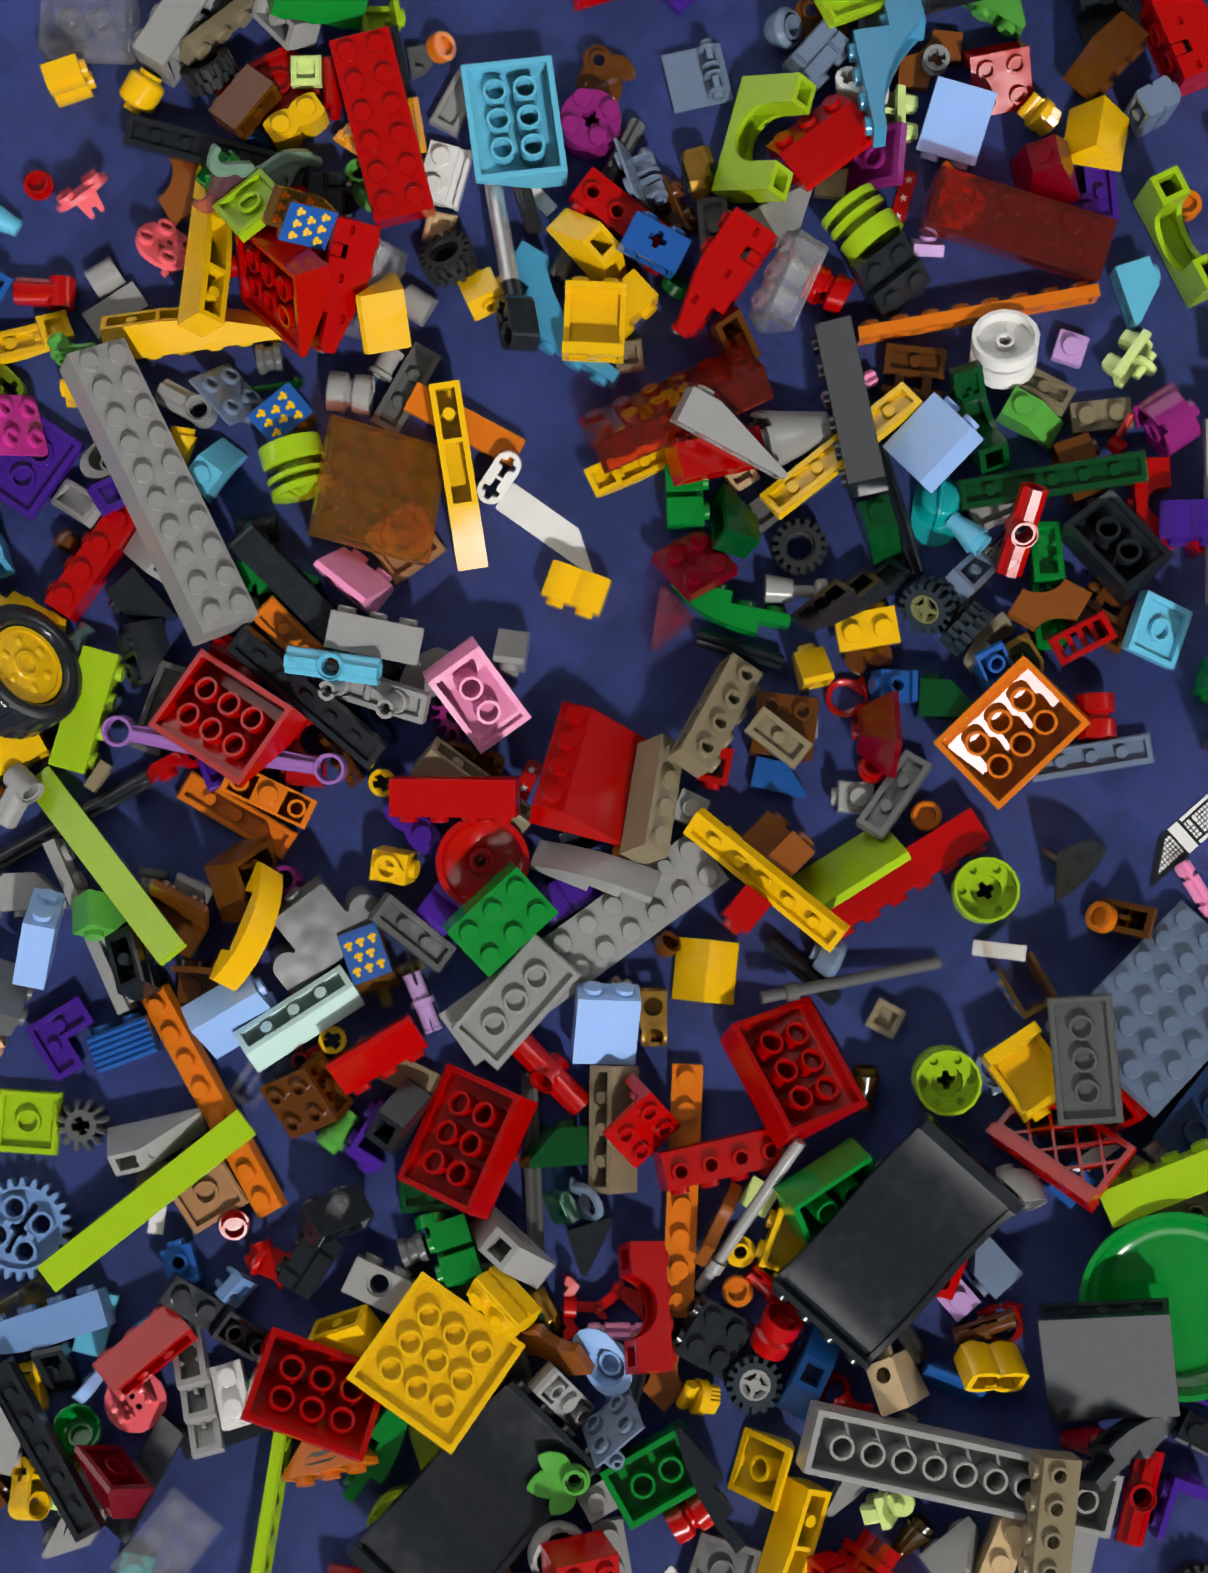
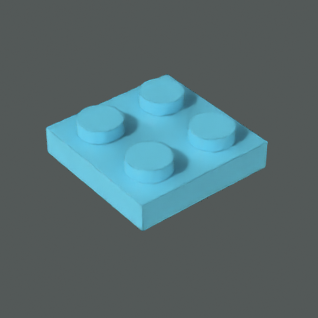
M1140 590L1120 648L1164 669L1174 670L1193 612L1149 590Z

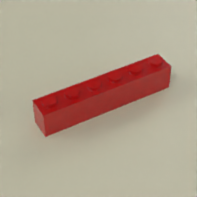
M971 807L905 847L912 858L908 862L830 910L850 926L842 939L854 933L856 930L853 926L861 920L868 924L881 916L882 913L879 909L888 903L893 908L908 898L906 892L916 887L920 891L933 883L934 880L931 876L942 870L944 874H947L961 864L958 859L966 854H969L970 858L987 849L984 843L991 838Z

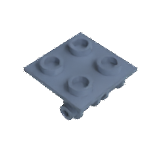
M707 38L700 41V47L661 56L674 114L733 101L720 43H712V40Z
M614 138L613 140L617 151L614 152V157L620 169H624L626 177L623 178V183L629 195L634 194L637 202L646 206L651 213L656 214L653 205L662 206L666 204L668 191L660 174L654 152L650 151L648 147H644L638 151V155L633 157L619 140Z
M229 363L188 380L229 426L240 421L251 425L252 422L247 415L264 402L259 394L247 384L237 370Z
M630 1387L624 1394L614 1395L607 1404L581 1425L595 1468L598 1469L604 1463L613 1470H620L625 1462L624 1454L620 1449L645 1428Z

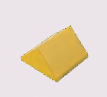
M1106 95L1069 109L1064 139L1068 142L1074 165L1121 172L1130 118Z
M391 273L355 295L364 354L370 355L412 347L404 288L397 274Z
M679 937L681 949L675 956L671 999L733 1005L739 943Z
M745 1426L727 1488L772 1511H777L795 1451L792 1440Z

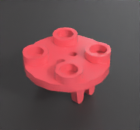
M95 169L84 174L80 178L82 184L73 190L67 187L55 196L58 201L55 207L59 213H63L77 205L90 219H94L93 207H97L100 212L105 211L96 191L108 180L107 174L105 172L98 173Z
M162 218L158 222L145 223L137 230L134 242L139 254L152 265L161 268L160 274L164 278L168 277L170 272L174 274L177 271L184 270L188 238L175 227L172 221Z
M156 1375L152 1376L133 1392L135 1398H131L129 1395L122 1402L109 1387L107 1388L104 1396V1409L109 1420L118 1429L128 1433H143L153 1428L162 1413L165 1414L169 1405V1399L163 1382ZM138 1403L142 1405L141 1409L137 1407Z

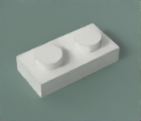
M237 1359L211 1367L210 1373L222 1430L226 1432L252 1424L240 1419L248 1391L243 1361Z

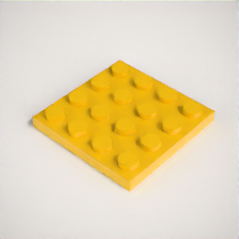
M422 1271L346 1379L452 1455L526 1345L515 1337L508 1342L502 1334H498L492 1329L490 1321L486 1316Z

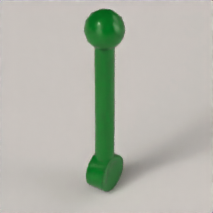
M295 376L289 381L251 388L255 392L279 389L286 383H290L294 388H300L303 385V379Z

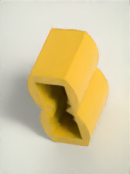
M76 53L40 64L46 86L59 108L95 97L93 89L97 88L93 73L89 70L85 59H79Z
M309 92L297 97L288 109H281L271 114L264 121L263 128L275 150L280 152L286 149L298 148L304 139L313 138L322 133L330 122L324 106L315 93Z
M553 559L541 591V596L546 599L545 604L562 610L563 606H568L575 609V615L591 620L592 616L600 618L612 581L601 575Z
M969 1340L960 1345L953 1357L964 1389L969 1392H987L991 1390L998 1392L1018 1391L1023 1388L1030 1376L1017 1344L998 1340L987 1344L985 1342Z

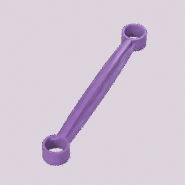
M116 715L107 718L101 728L104 741L113 747L125 746L135 742L190 754L151 727L136 725L133 719L126 715ZM118 719L125 722L128 726L129 733L124 742L115 741L110 734L111 724ZM284 750L264 767L314 774L318 781L326 785L342 781L348 773L346 759L336 752L314 757ZM333 757L341 765V772L334 780L326 778L321 772V763L325 758Z

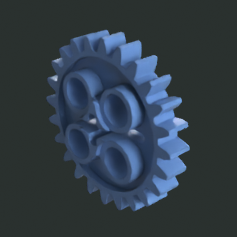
M27 1176L20 1178L19 1185L14 1178H10L7 1180V1188L0 1182V1226L7 1233L6 1240L4 1242L0 1241V1270L4 1269V1279L10 1278L14 1272L17 1281L23 1280L26 1272L30 1280L36 1278V1267L62 1248V1245L72 1240L65 1235L75 1230V1227L66 1225V1220L71 1219L74 1215L70 1213L64 1214L63 1211L69 1205V1202L59 1204L57 1200L62 1192L59 1191L51 1195L49 1192L52 1184L48 1183L40 1188V1178L34 1179L31 1185H29ZM14 1198L19 1199L23 1204V1212L20 1215L15 1214L11 1209V1202ZM37 1204L36 1212L24 1226L27 1232L16 1239L12 1251L8 1253L6 1251L7 1247L20 1231V1227L17 1224L26 1221L32 1206ZM40 1215H45L49 1218L50 1228L48 1231L39 1228L37 1220ZM23 1242H27L33 1247V1256L31 1258H27L22 1254L21 1246Z

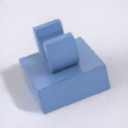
M228 1266L226 1269L230 1273V1277L225 1282L219 1278L215 1280V1284L218 1287L215 1294L222 1302L238 1308L259 1285L251 1276Z

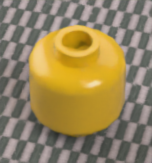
M140 67L139 71L135 69L130 70L119 89L120 97L125 100L123 107L138 116L141 111L153 113L165 92L161 85L162 79L143 67Z

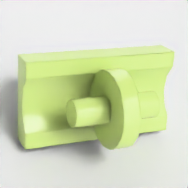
M897 84L895 90L889 92V101L885 105L887 124L899 121L906 123V143H912L918 138V125L906 122V115H913L917 112L918 96L906 93V85Z
M1126 329L1118 341V346L1127 351L1123 358L1110 352L1102 361V370L1113 377L1114 386L1121 390L1131 376L1136 380H1140L1143 374L1154 376L1157 372V367L1153 363L1157 355L1150 351L1153 348V343L1149 339L1152 333L1148 330L1143 329L1139 334Z
M883 1490L867 1494L866 1503L860 1505L864 1525L880 1523L882 1531L892 1529L898 1517H906L913 1512L915 1498Z

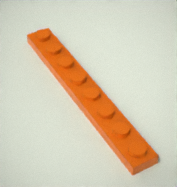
M1081 281L1063 290H1059L1058 287H1049L1041 290V294L1030 296L1028 292H1021L1010 296L1011 299L999 301L997 297L982 300L980 305L969 306V303H960L951 306V310L939 312L938 308H932L922 311L919 316L909 317V314H899L891 317V321L880 323L878 319H871L862 322L861 326L857 327L855 331L857 346L972 326L976 324L980 317L990 311L1000 309L1017 310L1026 315H1033L1093 304L1101 295L1099 283L1089 285L1088 281Z
M168 983L161 986L162 989L159 992L140 1001L211 1130L237 1110L202 1043L190 1031L182 1013L181 1005ZM253 1138L226 1158L258 1219L288 1204Z
M672 1063L670 1113L682 1126L669 1137L668 1149L700 1142L703 1064ZM699 1184L689 1186L690 1192L671 1196L670 1191L666 1193L665 1250H667L669 1255L667 1281L671 1286L669 1310L672 1317L686 1318L687 1308L694 1299L695 1263L693 1261L696 1256Z

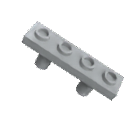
M327 661L328 669L333 673H338L339 664ZM311 677L319 684L318 696L325 701L332 700L335 697L376 710V714L382 719L395 716L420 725L424 724L427 720L432 696L431 692L381 677L378 686L339 680L326 681L322 678Z

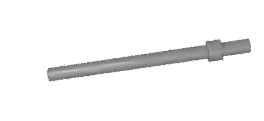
M794 1138L718 1251L712 1254L706 1266L704 1265L705 1270L694 1285L696 1291L704 1293L714 1277L720 1276L727 1265L725 1261L773 1193V1188L780 1183L804 1148L805 1143L801 1139Z

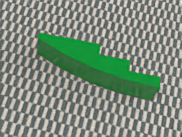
M1060 521L1038 523V539L1031 546L1028 555L1030 591L1032 592L1053 590L1066 579ZM1065 619L1048 620L1033 632L1034 645L1037 650H1053L1047 639L1066 629ZM1062 638L1059 641L1063 649H1066L1068 643L1065 638Z

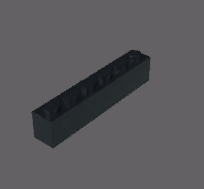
M851 315L816 323L814 325L817 336L811 337L814 354H821L822 362L816 364L820 381L826 380L828 388L822 389L825 407H832L833 415L827 417L831 435L838 434L839 442L833 443L837 461L843 460L845 469L839 470L842 488L849 487L851 499L887 491L885 471Z

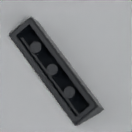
M164 1413L160 1415L135 1463L155 1489L135 1518L112 1519L107 1516L105 1520L107 1524L105 1526L125 1544H128L133 1537L188 1433L187 1426Z

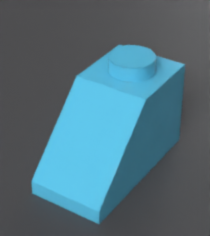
M1150 256L1116 266L1109 274V279L1126 327L1131 331H1134L1141 323L1160 285L1161 276L1159 268L1156 264H1152Z
M223 437L201 452L188 468L202 498L209 504L214 501L248 457Z

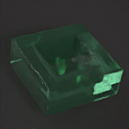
M549 1190L542 1195L553 1224H573L581 1218L576 1200L569 1190Z

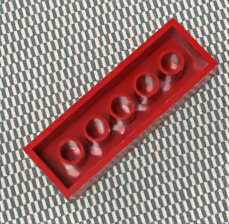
M389 26L330 40L329 45L375 225L384 229L437 215Z

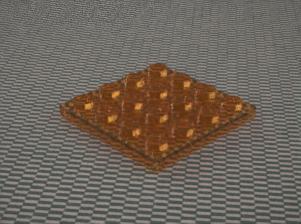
M332 414L329 417L308 535L424 567L428 565L443 483L438 445Z

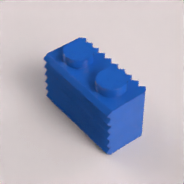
M136 1012L123 1017V1024L112 1028L111 1024L107 1023L92 1029L94 1035L87 1037L86 1041L98 1073L109 1071L162 1050L154 1025L148 1015L141 1017L140 1012Z

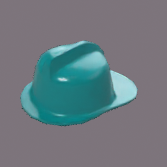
M947 477L932 494L921 483L916 487L913 497L911 526L915 538L923 545L941 547L955 537L945 524L955 512L961 514L962 508L958 484L950 477Z

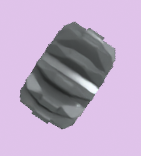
M81 1098L74 1100V1107L69 1104L63 1107L67 1116L60 1115L57 1117V1121L65 1124V1127L57 1129V1134L66 1133L68 1136L64 1138L62 1143L68 1145L74 1141L73 1150L76 1152L80 1151L83 1146L87 1152L92 1151L94 1143L100 1146L105 1142L100 1134L107 1135L108 1127H104L103 1123L111 1121V1117H101L100 1114L105 1110V1106L99 1105L94 1109V1099H88L85 1105ZM89 1121L90 1127L79 1129L78 1123Z

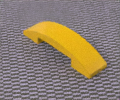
M61 310L35 316V324L0 331V365L26 360L51 351V348L47 345V340L54 333L60 332L70 341L74 339L75 335L66 311Z
M675 426L667 430L665 434L613 459L609 457L584 469L583 472L595 497L599 498L663 471L665 464H668L664 451L674 444V439L686 435H691L692 439L699 437L679 426Z
M256 862L245 891L252 895L229 950L221 949L209 979L232 991H236L243 984L259 961L270 939L280 909L283 875L261 862Z

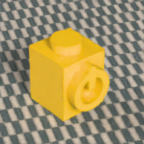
M490 266L485 269H475L472 276H465L467 279L465 282L462 283L461 280L457 282L475 322L494 314L496 300L500 294H503L500 275L495 277Z
M386 845L374 848L372 851L369 880L401 886L415 882L420 872V861L417 860L418 851Z

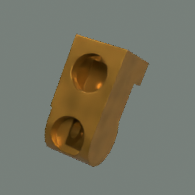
M640 988L642 1001L640 1012L642 1047L667 1046V988Z

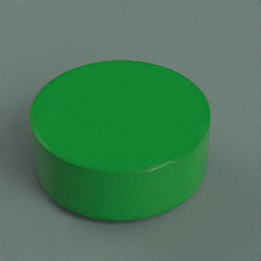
M675 274L671 279L664 276L661 281L662 288L672 297L684 300L689 282L678 274Z
M442 1210L420 1215L414 1220L416 1230L418 1232L429 1230L428 1225L446 1220V1215Z

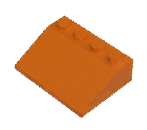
M1023 655L948 727L933 744L1000 810L1093 721Z

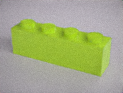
M83 645L79 658L82 671L81 696L72 713L60 721L48 761L49 765L90 776L99 763L101 755L97 752L100 742L104 741L101 728L104 721L108 718L109 712H113L116 708L118 694L115 693L118 682H122L125 677V659L120 655Z
M1208 1138L1190 1144L1191 1149L1182 1153H1179L1178 1150L1168 1152L1160 1156L1161 1161L1149 1165L1148 1162H1144L1130 1168L1131 1173L1122 1177L1117 1176L1100 1197L1112 1227L1116 1228L1207 1192Z

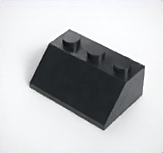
M1112 489L1108 490L1067 521L1061 532L1062 543L1120 605L1142 590L1174 556L1170 549Z

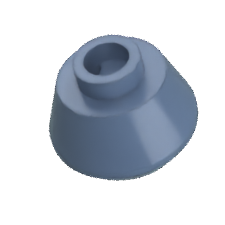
M787 6L781 7L767 18L764 26V35L771 45L790 50L794 49L802 38V21L798 13Z
M840 940L829 953L815 942L808 957L813 960L812 967L823 978L834 977L843 962L847 945L844 940Z

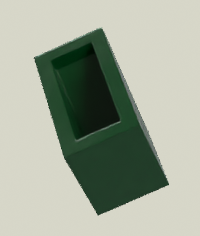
M723 484L709 502L712 548L745 559L753 549L758 547L761 540L758 517L729 485Z
M888 494L857 503L854 512L873 568L880 566L890 557L894 560L903 558L898 525Z
M928 673L924 674V678L918 680V701L915 702V719L957 720L973 704L951 679H943V674Z
M575 1119L557 1120V1126L545 1127L518 1160V1167L534 1169L588 1164L587 1126L576 1125Z

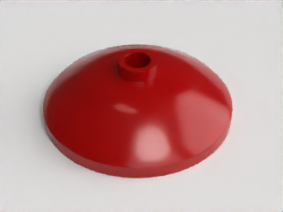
M480 818L479 823H462L460 820L452 825L441 838L436 851L435 868L438 880L445 892L456 902L464 905L510 861L527 877L530 858L524 838L510 823H493V818ZM478 854H482L485 861L482 865L478 866L474 863V858Z

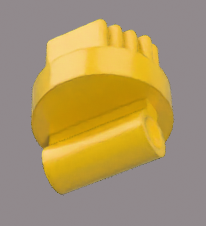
M1035 91L1016 112L1025 120L1024 125L1031 131L1037 132L1040 136L1050 133L1059 123L1062 114L1055 107L1053 101L1048 97L1042 98Z
M701 1378L687 1380L676 1401V1406L683 1410L688 1408V1411L694 1415L703 1416L705 1413L714 1415L721 1403L720 1386Z

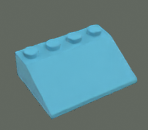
M552 56L460 65L476 183L534 189L566 186L568 169Z

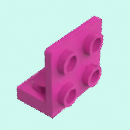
M0 394V455L37 457L48 455L49 451L35 396Z

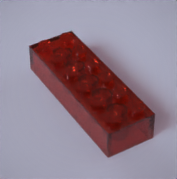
M942 165L934 173L918 231L1080 282L1088 281L1089 284H1092L1101 278L1118 220Z
M745 344L728 348L724 354L715 358L703 359L695 367L686 371L674 372L666 380L657 384L645 385L637 393L630 396H621L608 406L588 411L577 420L591 454L606 474L673 444V440L676 438L693 435L670 422L686 387H697L698 384L708 387L715 392L713 397L722 401L735 416L773 399L774 395L762 363Z

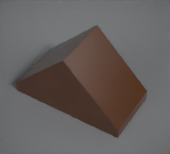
M735 307L711 324L709 336L734 371L738 372L761 356L738 307Z
M1102 897V901L1113 905L1118 914L1117 923L1110 932L1137 940H1150L1158 909Z

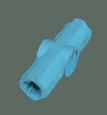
M292 645L287 646L283 663L284 673L317 677L326 681L339 680L375 686L380 684L383 670L382 658L350 654L341 650L328 651ZM329 658H334L338 661V673H333L328 669L327 661Z

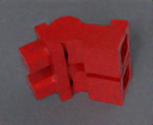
M864 1528L855 1542L846 1537L841 1544L843 1547L836 1553L829 1549L807 1556V1573H893L892 1569L901 1555L883 1543L873 1557L872 1555L882 1541Z

